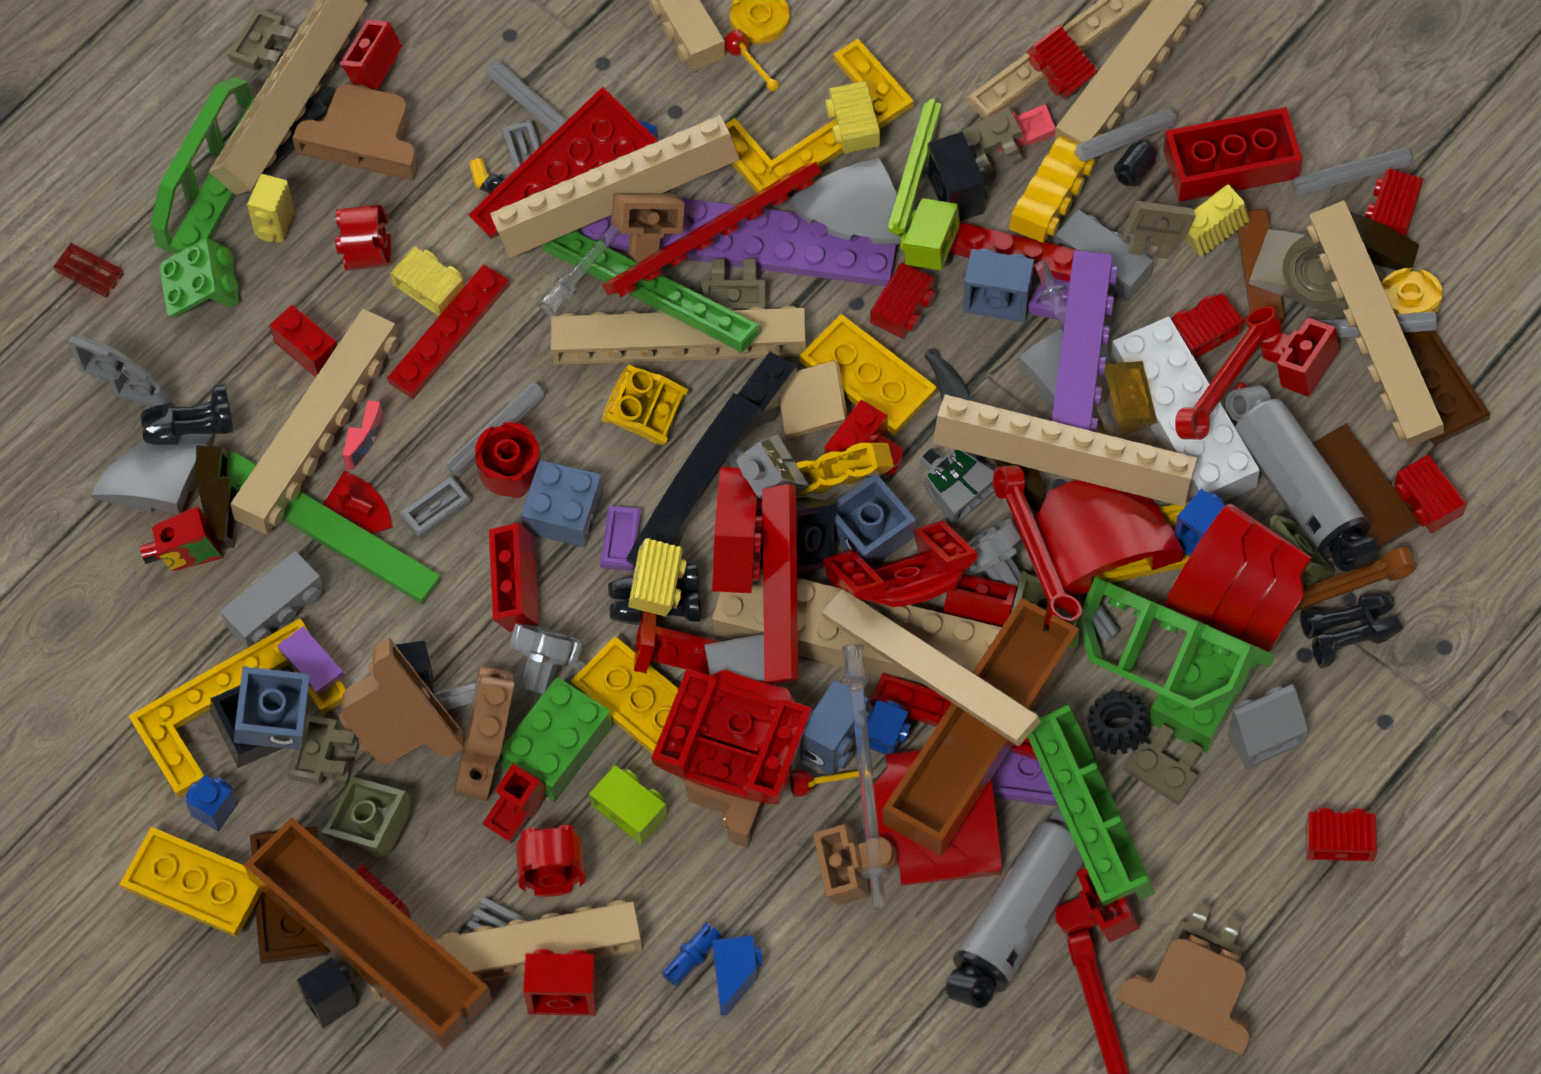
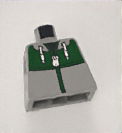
M778 435L758 442L736 459L743 477L747 479L760 499H762V489L791 484L796 486L797 496L809 486Z
M931 448L920 460L929 470L924 477V488L953 527H956L995 493L993 488L994 471L964 451L954 449L943 458L934 448Z

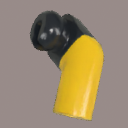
M476 158L469 162L475 187L490 194L506 179L502 174L499 176L497 174H487L482 158Z

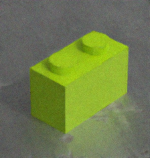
M921 198L917 210H913L911 213L908 232L902 234L900 250L904 251L906 265L942 271L960 227L958 204Z
M616 765L589 793L591 806L640 845L647 840L667 817L666 800L654 789L648 791L640 784L639 778L628 769L623 771Z

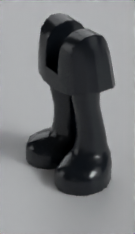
M225 384L213 387L211 400L208 403L193 407H172L170 403L145 409L140 415L143 426V440L153 445H177L178 437L186 434H228L234 432Z
M693 562L686 564L682 579H677L676 588L681 589V595H684V597L679 600L677 608H672L667 616H680L690 622H701L697 563ZM634 576L608 583L609 596L618 600L629 599ZM629 600L614 602L610 605V619L627 624H640L643 611L628 607Z
M1384 594L1362 595L1358 599V605L1350 608L1326 612L1315 609L1301 611V628L1308 640L1314 638L1312 651L1317 665L1320 668L1329 667L1334 663L1337 651L1346 646L1369 640L1372 643L1380 644L1402 631L1404 627L1399 616H1390L1377 621L1373 620V618L1384 615L1393 609L1394 605L1390 596ZM1355 621H1360L1361 623L1357 627L1324 633L1331 628Z

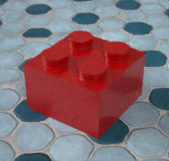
M538 949L534 953H525L523 994L528 1015L596 1016L598 974L594 954H588L584 950H571L568 954H556L548 949Z

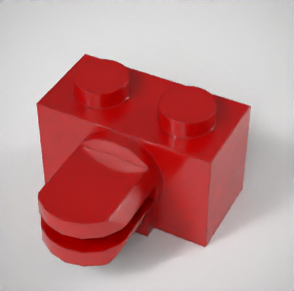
M1308 317L1299 331L1293 330L1290 336L1279 332L1274 337L1263 340L1260 343L1262 358L1277 364L1281 387L1308 397L1340 351L1336 327Z
M862 399L824 446L826 454L829 452H844L849 447L858 443H887L894 466L885 475L896 473L902 465V448L885 437L887 434L888 415Z
M1086 867L1076 872L1083 888L1079 892L1080 896L1060 905L1055 912L1057 924L1067 935L1086 931L1099 925L1108 941L1113 942L1141 929L1127 896L1105 906L1102 904Z

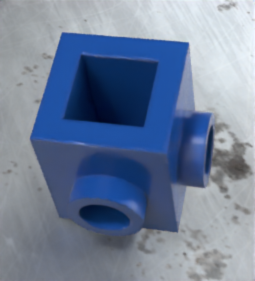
M877 700L863 733L862 746L884 755L895 754L899 742L905 743L912 725L907 723L908 711L904 710L898 703L892 701L884 703Z
M203 775L198 783L195 782L191 785L186 794L185 802L191 816L218 832L237 806L232 793V787L218 777L213 780Z

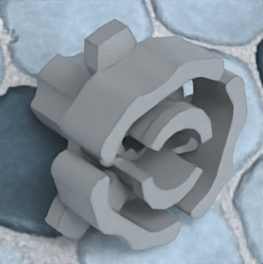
M1012 519L1004 520L986 529L968 542L977 552L978 558L963 574L972 576L985 570L990 580L1018 587L1021 573L1011 557L1017 553L1015 544L1021 539V535Z
M519 623L515 624L509 647L528 656L520 686L524 689L544 694L553 682L557 665H568L582 669L585 666V662L581 661L580 658L585 643L552 630Z

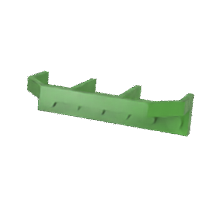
M232 77L215 85L160 182L150 224L157 247L177 254L204 238L211 240L236 195L211 174L208 175L201 190H199L191 162L205 137L209 152L219 156L225 146L217 116L229 95L235 94L237 104L246 107L235 129L237 128L254 101L247 81ZM181 182L184 196L194 200L173 240H171L168 222L175 191Z
M1096 577L1078 619L1090 662L1198 711H1203L1240 693L1251 667L1256 668L1257 663L1270 667L1275 657L1270 652ZM1103 595L1110 597L1108 604L1124 611L1127 610L1128 606L1134 608L1133 615L1138 617L1118 666L1103 660L1092 624ZM1154 617L1161 620L1159 627L1176 634L1179 629L1186 631L1184 642L1164 687L1131 672ZM1207 640L1213 643L1211 650L1228 657L1231 652L1238 654V662L1227 685L1194 701L1178 694L1198 644L1203 645L1204 641Z
M1069 705L1040 717L1039 725L1029 734L1028 739L1102 904L1105 906L1133 892L1136 893L1140 901L1154 895L1155 891ZM1072 751H1073V753H1074V755H1075V757H1076V759H1077V761H1078V763H1079L1081 769H1079V767H1078V765H1077V763H1076V760H1075V758H1074V756H1073V754H1072ZM1091 793H1092V795L1094 796V799H1095V801H1096V803H1097V805H1098V807H1099V810H1100V812H1101V814H1102V816H1103L1105 822H1103V820H1102V818H1101V816H1100V813H1099V811H1098V809H1097V807H1096V805H1095V802H1094V800H1093V798H1092V796H1091ZM1114 844H1115L1116 848L1118 849V852H1119V854H1120V856H1121V858H1122V860H1123V863H1124V865H1125V867H1126V869H1127V871H1128V874H1129V876H1130L1132 882H1130V880H1129V877H1128V875H1127V873H1126V871H1125V869H1124V866H1123V864H1122V862H1121V860H1120V858H1119V855H1118V853H1117V851H1116V849H1115V847H1114Z

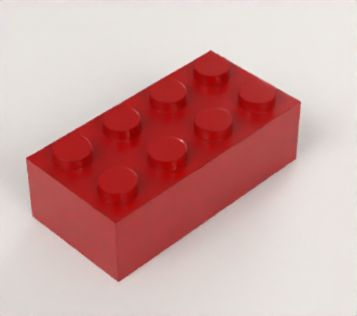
M1287 107L1165 131L1163 151L1178 202L1213 196L1227 184L1234 191L1290 181L1300 176L1303 159Z
M720 467L714 530L712 592L752 594V581H759L763 526L762 499L755 494L747 479L743 477L740 468Z

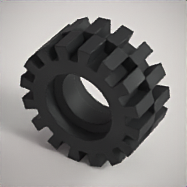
M1115 691V697H1110V694L1106 693L1104 694V701L1097 698L1094 701L1095 706L1091 705L1088 709L1089 714H1087L1091 739H1093L1096 747L1100 746V750L1106 752L1109 748L1110 754L1116 755L1117 749H1121L1122 754H1127L1128 747L1135 751L1138 749L1137 742L1142 745L1145 743V736H1149L1150 725L1144 703H1141L1138 696L1133 698L1132 693L1126 692L1125 696L1122 697L1121 691ZM1116 718H1128L1131 720L1127 725L1120 728L1106 726L1111 720Z

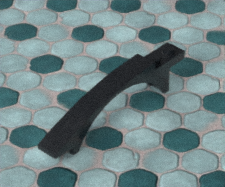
M769 351L739 393L732 394L703 434L637 538L626 558L627 562L636 567L638 550L647 538L679 547L698 503L720 470V467L751 432L766 422L775 421L780 414L779 395L797 373V366Z

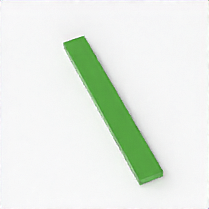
M577 231L542 244L544 251L604 282L638 263ZM661 274L647 282L644 278L634 283L637 288L629 293V295L740 352H743L761 333L759 324Z
M231 450L228 477L239 484L241 489L256 467V464ZM301 491L296 500L290 501L285 508L282 519L284 522L422 605L441 581L439 574Z

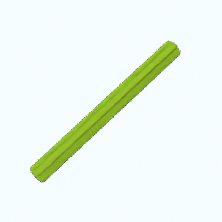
M929 99L928 103H925L888 224L889 232L894 233L897 237L907 230L927 161V143L933 141L942 110L941 103H937L935 99Z

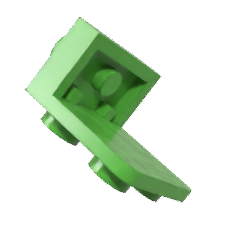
M204 238L160 264L161 281L168 315L176 317L209 298L229 308L240 303L237 291L238 283L235 279L233 268L234 259L229 248Z

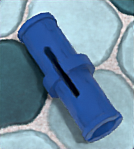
M705 922L688 944L683 943L680 946V953L662 970L661 974L668 982L671 979L673 980L672 985L678 987L695 965L700 966L704 961L703 956L713 946L712 940H718L722 937L715 927L710 929L711 924Z

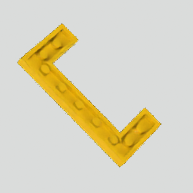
M859 39L854 40L834 53V62L853 83L866 81L879 130L914 107L913 99ZM735 118L725 124L739 157V160L731 163V165L755 193L804 164L816 161L819 168L843 154L841 143L835 144L832 126L836 125L835 120L829 122L773 160L768 157Z
M301 618L128 716L177 798L186 794L191 785L195 782L198 783L204 774L176 729L209 711L210 698L240 686L243 667L279 671L290 665L293 671L298 673L281 654L277 645L302 626L308 631ZM340 680L319 696L308 686V694L321 715L342 704L343 693L346 689Z

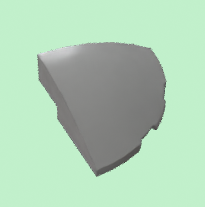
M879 158L862 161L839 169L815 181L814 184L790 198V205L801 218L809 224L817 221L827 226V231L830 235L850 240L853 235L869 237L872 244H900L902 234L897 237L888 230L897 194Z
M1064 327L1036 343L1020 355L1018 359V369L1039 389V396L1052 409L1054 407ZM1101 345L1100 356H1106L1104 376L1097 375L1096 386L1102 387L1100 406L1093 405L1092 417H1098V421L1105 410L1109 391L1112 390L1113 365L1111 364L1108 345Z
M80 335L71 336L69 344L80 372L109 381L115 396L151 407L170 403L174 407L172 400L156 380L129 357L92 338Z
M186 434L178 437L177 445H153L144 441L129 449L107 468L95 485L91 497L152 513L154 509L180 514L189 492L193 493L197 483L196 445L211 446L214 437L211 434Z

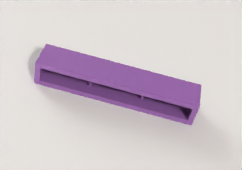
M1074 250L1052 421L1093 432L1097 431L1098 417H1092L1093 405L1100 406L1102 387L1096 386L1097 375L1104 376L1106 356H1100L1101 345H1108L1110 326H1104L1105 315H1112L1114 296H1108L1109 285L1116 284L1118 266H1112L1111 254Z

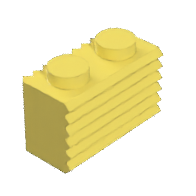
M866 81L829 88V99L825 100V107L828 118L834 117L836 125L832 126L835 144L841 143L843 153L845 154L853 153L854 151L859 152L861 149L866 150L867 148L879 147L880 131Z
M261 174L247 203V209L249 210L254 228L253 231L263 241L281 243L284 241V237L287 236L286 232L289 231L288 227L291 226L293 216L296 215L289 186L286 180Z
M1227 184L1193 210L1196 217L1185 240L1200 257H1205V253H1210V249H1215V245H1220V242H1224L1225 238H1229L1230 234L1235 233V230H1239L1240 227H1244L1245 223H1249L1250 218L1244 201Z
M416 246L390 272L392 284L437 316L441 315L464 288L463 277L458 270L452 266L446 268L439 263L437 257L432 252L419 250Z
M650 538L644 540L638 550L628 607L665 617L672 608H677L681 595V589L676 588L677 579H682L686 567V560L681 559L683 551L681 546L676 547L675 545L658 542Z

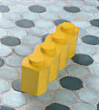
M1059 135L1049 154L1041 163L1037 173L1031 179L1025 193L1017 202L1011 214L1009 229L1042 243L1046 241L1049 235L1054 236L1060 224V216L1068 214L1072 205V196L1080 194L1085 181L1083 178L1085 175L1090 176L1096 165V159L1092 158L1085 162L1080 161L1074 152L1079 143Z
M858 443L849 447L844 452H829L820 456L817 460L797 462L796 465L809 486L799 493L796 498L805 497L807 494L824 493L835 485L853 484L864 476L885 474L894 466L889 445L887 443Z

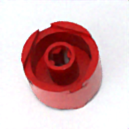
M368 205L336 210V223L338 228H340V235L335 237L337 254H343L345 270L352 271L388 266L391 262L392 245L391 235L386 233L384 225L389 223L383 205Z
M505 422L503 425L495 428L491 426L480 435L475 445V458L479 478L488 490L497 495L511 496L513 498H520L530 490L541 456L538 442L529 428L515 422Z
M560 825L555 829L543 830L527 828L521 832V839L516 843L518 884L523 891L526 892L527 887L533 889L536 896L554 897L572 892V886L578 882L580 887L585 883L583 842L581 837L575 833L573 826Z

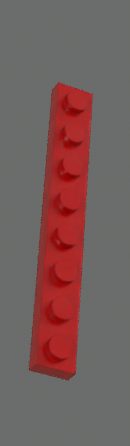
M817 162L804 164L601 284L607 296L618 293L622 297L637 288L634 283L644 278L647 282L663 273L660 268L670 263L671 266H675L688 258L686 253L693 248L700 251L714 243L712 237L720 232L722 236H725L739 228L737 222L744 218H747L748 221L757 218L764 213L763 207L769 203L776 206L790 198L788 192L797 188L798 191H801L815 183L813 177L822 173Z

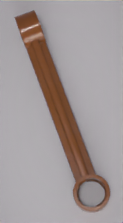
M1408 547L1394 549L1386 553L1371 566L1349 571L1304 587L1305 597L1296 611L1384 579L1389 581L1402 579L1413 573L1417 569V564Z

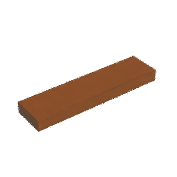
M1267 209L1247 211L1250 218L1249 223H1245L1244 227H1240L1237 230L1249 312L1251 313L1260 307L1271 306L1276 310L1280 322L1283 324L1284 315L1281 296L1248 284L1266 233L1270 229Z

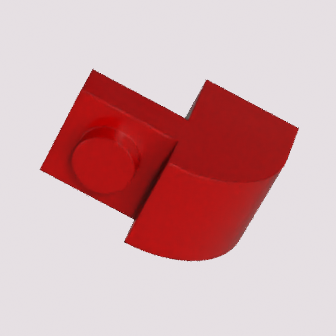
M513 763L494 791L500 795L499 799L482 823V825L511 844L530 816L534 817L545 794V785L540 780Z

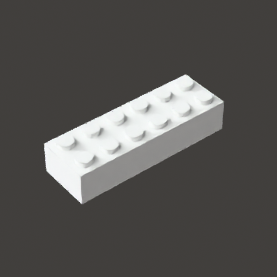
M1168 316L1113 340L1110 359L1162 449L1197 457L1189 490L1191 499L1201 488L1209 494L1213 493L1219 496L1223 501L1256 488L1260 469L1220 402H1218L1209 415L1210 428L1204 439L1183 440L1177 435L1175 419L1178 411L1183 407H1194L1209 386V383L1171 318Z

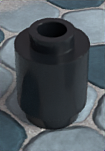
M1138 141L1136 144L1130 145L1114 166L1117 180L1125 186H1138L1156 163L1157 152L1155 148L1145 141Z

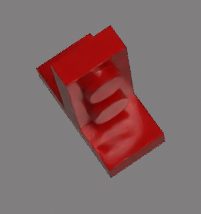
M643 611L635 640L633 671L646 674L649 663L652 661L709 675L704 645L719 641L656 627V614Z

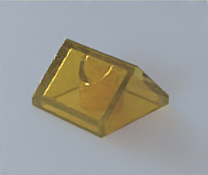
M1143 361L1104 365L1121 436L1158 423Z

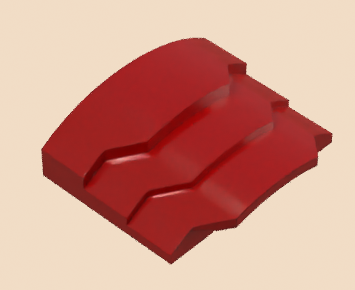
M1074 480L1048 491L1040 512L1033 516L1064 592L1072 597L1089 592L1091 576L1145 558L1152 571L1180 562L1183 559V549L1171 525L1167 524L1158 505L1155 504L1152 498Z
M1228 504L1220 511L1195 547L1175 581L1164 606L1270 652L1305 597L1301 576L1312 560V557L1233 504Z
M942 520L913 530L918 550L917 554L871 568L852 549L824 558L823 563L826 577L837 588L850 592L858 599L873 601L891 607H901L921 603L952 590L957 586L964 571L975 562L978 556L977 552Z
M686 669L652 754L653 765L680 778L724 794L751 801L779 805L790 777L791 767L801 744V738L811 715L812 707L794 702L787 688L760 682L726 669L711 675Z
M921 750L885 755L887 769L873 784L879 837L885 838L897 850L898 859L896 864L899 866L901 886L1001 875V855L992 780L979 797L943 855L939 856L883 824V807Z

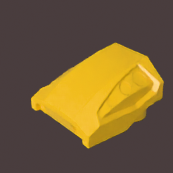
M628 364L613 387L603 411L602 422H610L638 434L653 443L664 445L667 442V435L677 410L688 389L662 375L638 369Z

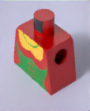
M198 507L155 524L152 527L154 542L140 546V552L145 564L162 559L173 571L223 558L220 543L212 531L207 518Z

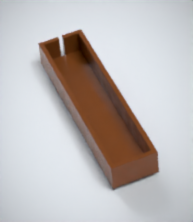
M1021 598L972 673L1035 713L1077 648L1079 628L1053 615L1050 619L1049 634L1044 632L1046 630L1048 612ZM952 703L883 807V824L935 854L942 856L1014 743Z
M292 817L244 864L249 879L444 1050L466 1028L464 1019L466 1018L469 1022H472L492 1001L486 984Z

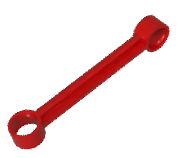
M1260 307L1246 317L1245 322L1249 330L1194 407H1183L1178 411L1175 419V429L1181 439L1202 440L1207 436L1210 428L1209 415L1260 343L1263 340L1274 337L1281 331L1282 324L1273 307Z
M1018 465L999 466L993 473V488L998 498L1006 499L1049 603L1046 608L1048 612L1047 624L1050 626V619L1055 615L1075 626L1082 613L1081 605L1074 597L1064 592L1023 493L1025 488L1023 471ZM1054 608L1065 610L1071 618L1061 616Z
M1086 930L1067 935L1069 954L1074 968L1077 969L1107 1074H1129L1097 969L1094 947L1089 932Z

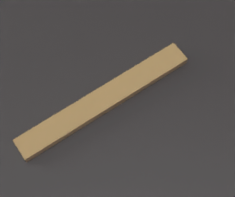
M1099 0L1063 26V28L1071 36V39L1075 41V44L1084 52L1151 3L1152 0ZM1027 53L967 96V103L983 119L1009 107L1047 79L1042 71L1038 72L1033 69L1028 61L1029 55Z
M844 589L821 611L824 619L1017 746L1039 725L1040 719L1038 715L869 605L855 598Z

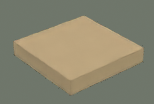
M837 361L797 371L779 395L785 436L789 439L841 425L847 418L840 367Z

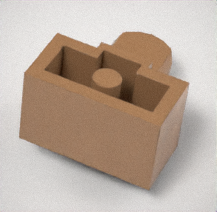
M613 194L611 224L622 234H630L628 249L630 257L639 263L660 250V240L664 238V234H682L685 203L674 194Z
M845 824L813 833L826 897L837 905L869 897L866 876L889 870L896 865L898 859L897 850L885 838L878 837L858 843L857 833Z

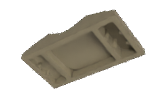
M1268 229L1248 284L1339 318H1345L1343 310L1347 309L1343 298L1337 300L1330 282L1335 281L1331 270L1325 272L1318 255L1323 253L1320 245L1318 243L1313 245L1311 239L1303 234ZM1373 264L1375 271L1379 277V280L1382 283L1383 279L1386 276V272L1380 269L1375 264Z

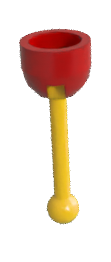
M740 29L730 32L724 38L725 50L732 56L743 55L766 81L767 88L770 91H776L779 88L778 81L771 79L747 52L749 44L744 33Z
M862 766L857 771L815 778L806 770L790 771L789 779L792 795L794 798L808 795L814 789L815 784L856 777L865 780L870 776V770Z

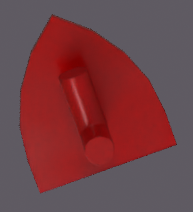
M343 471L323 505L371 534L393 528L389 510L380 494L361 478Z

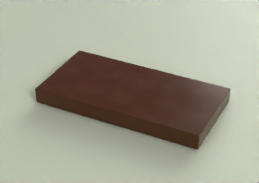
M1435 330L1403 333L1443 422L1444 434L1431 438L1432 444L1436 446L1489 420L1491 414Z
M1346 424L1313 442L1316 449L1369 521L1370 529L1366 535L1375 541L1378 550L1418 528L1419 521Z
M316 826L305 828L316 839H318V830ZM277 831L250 835L251 856ZM261 893L255 905L261 964L328 956V948L266 893Z

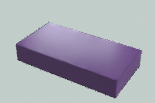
M608 507L600 562L601 568L633 571L634 565L627 562L626 558L638 538L641 508Z
M304 626L277 645L278 650L298 673L310 674L309 686L318 696L344 677L343 671Z

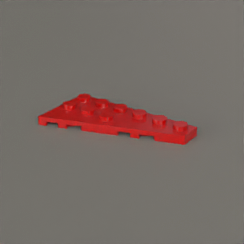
M602 86L468 216L493 239L499 236V233L490 213L586 173L591 169L614 161L619 157L642 149L649 144L656 143L658 140Z

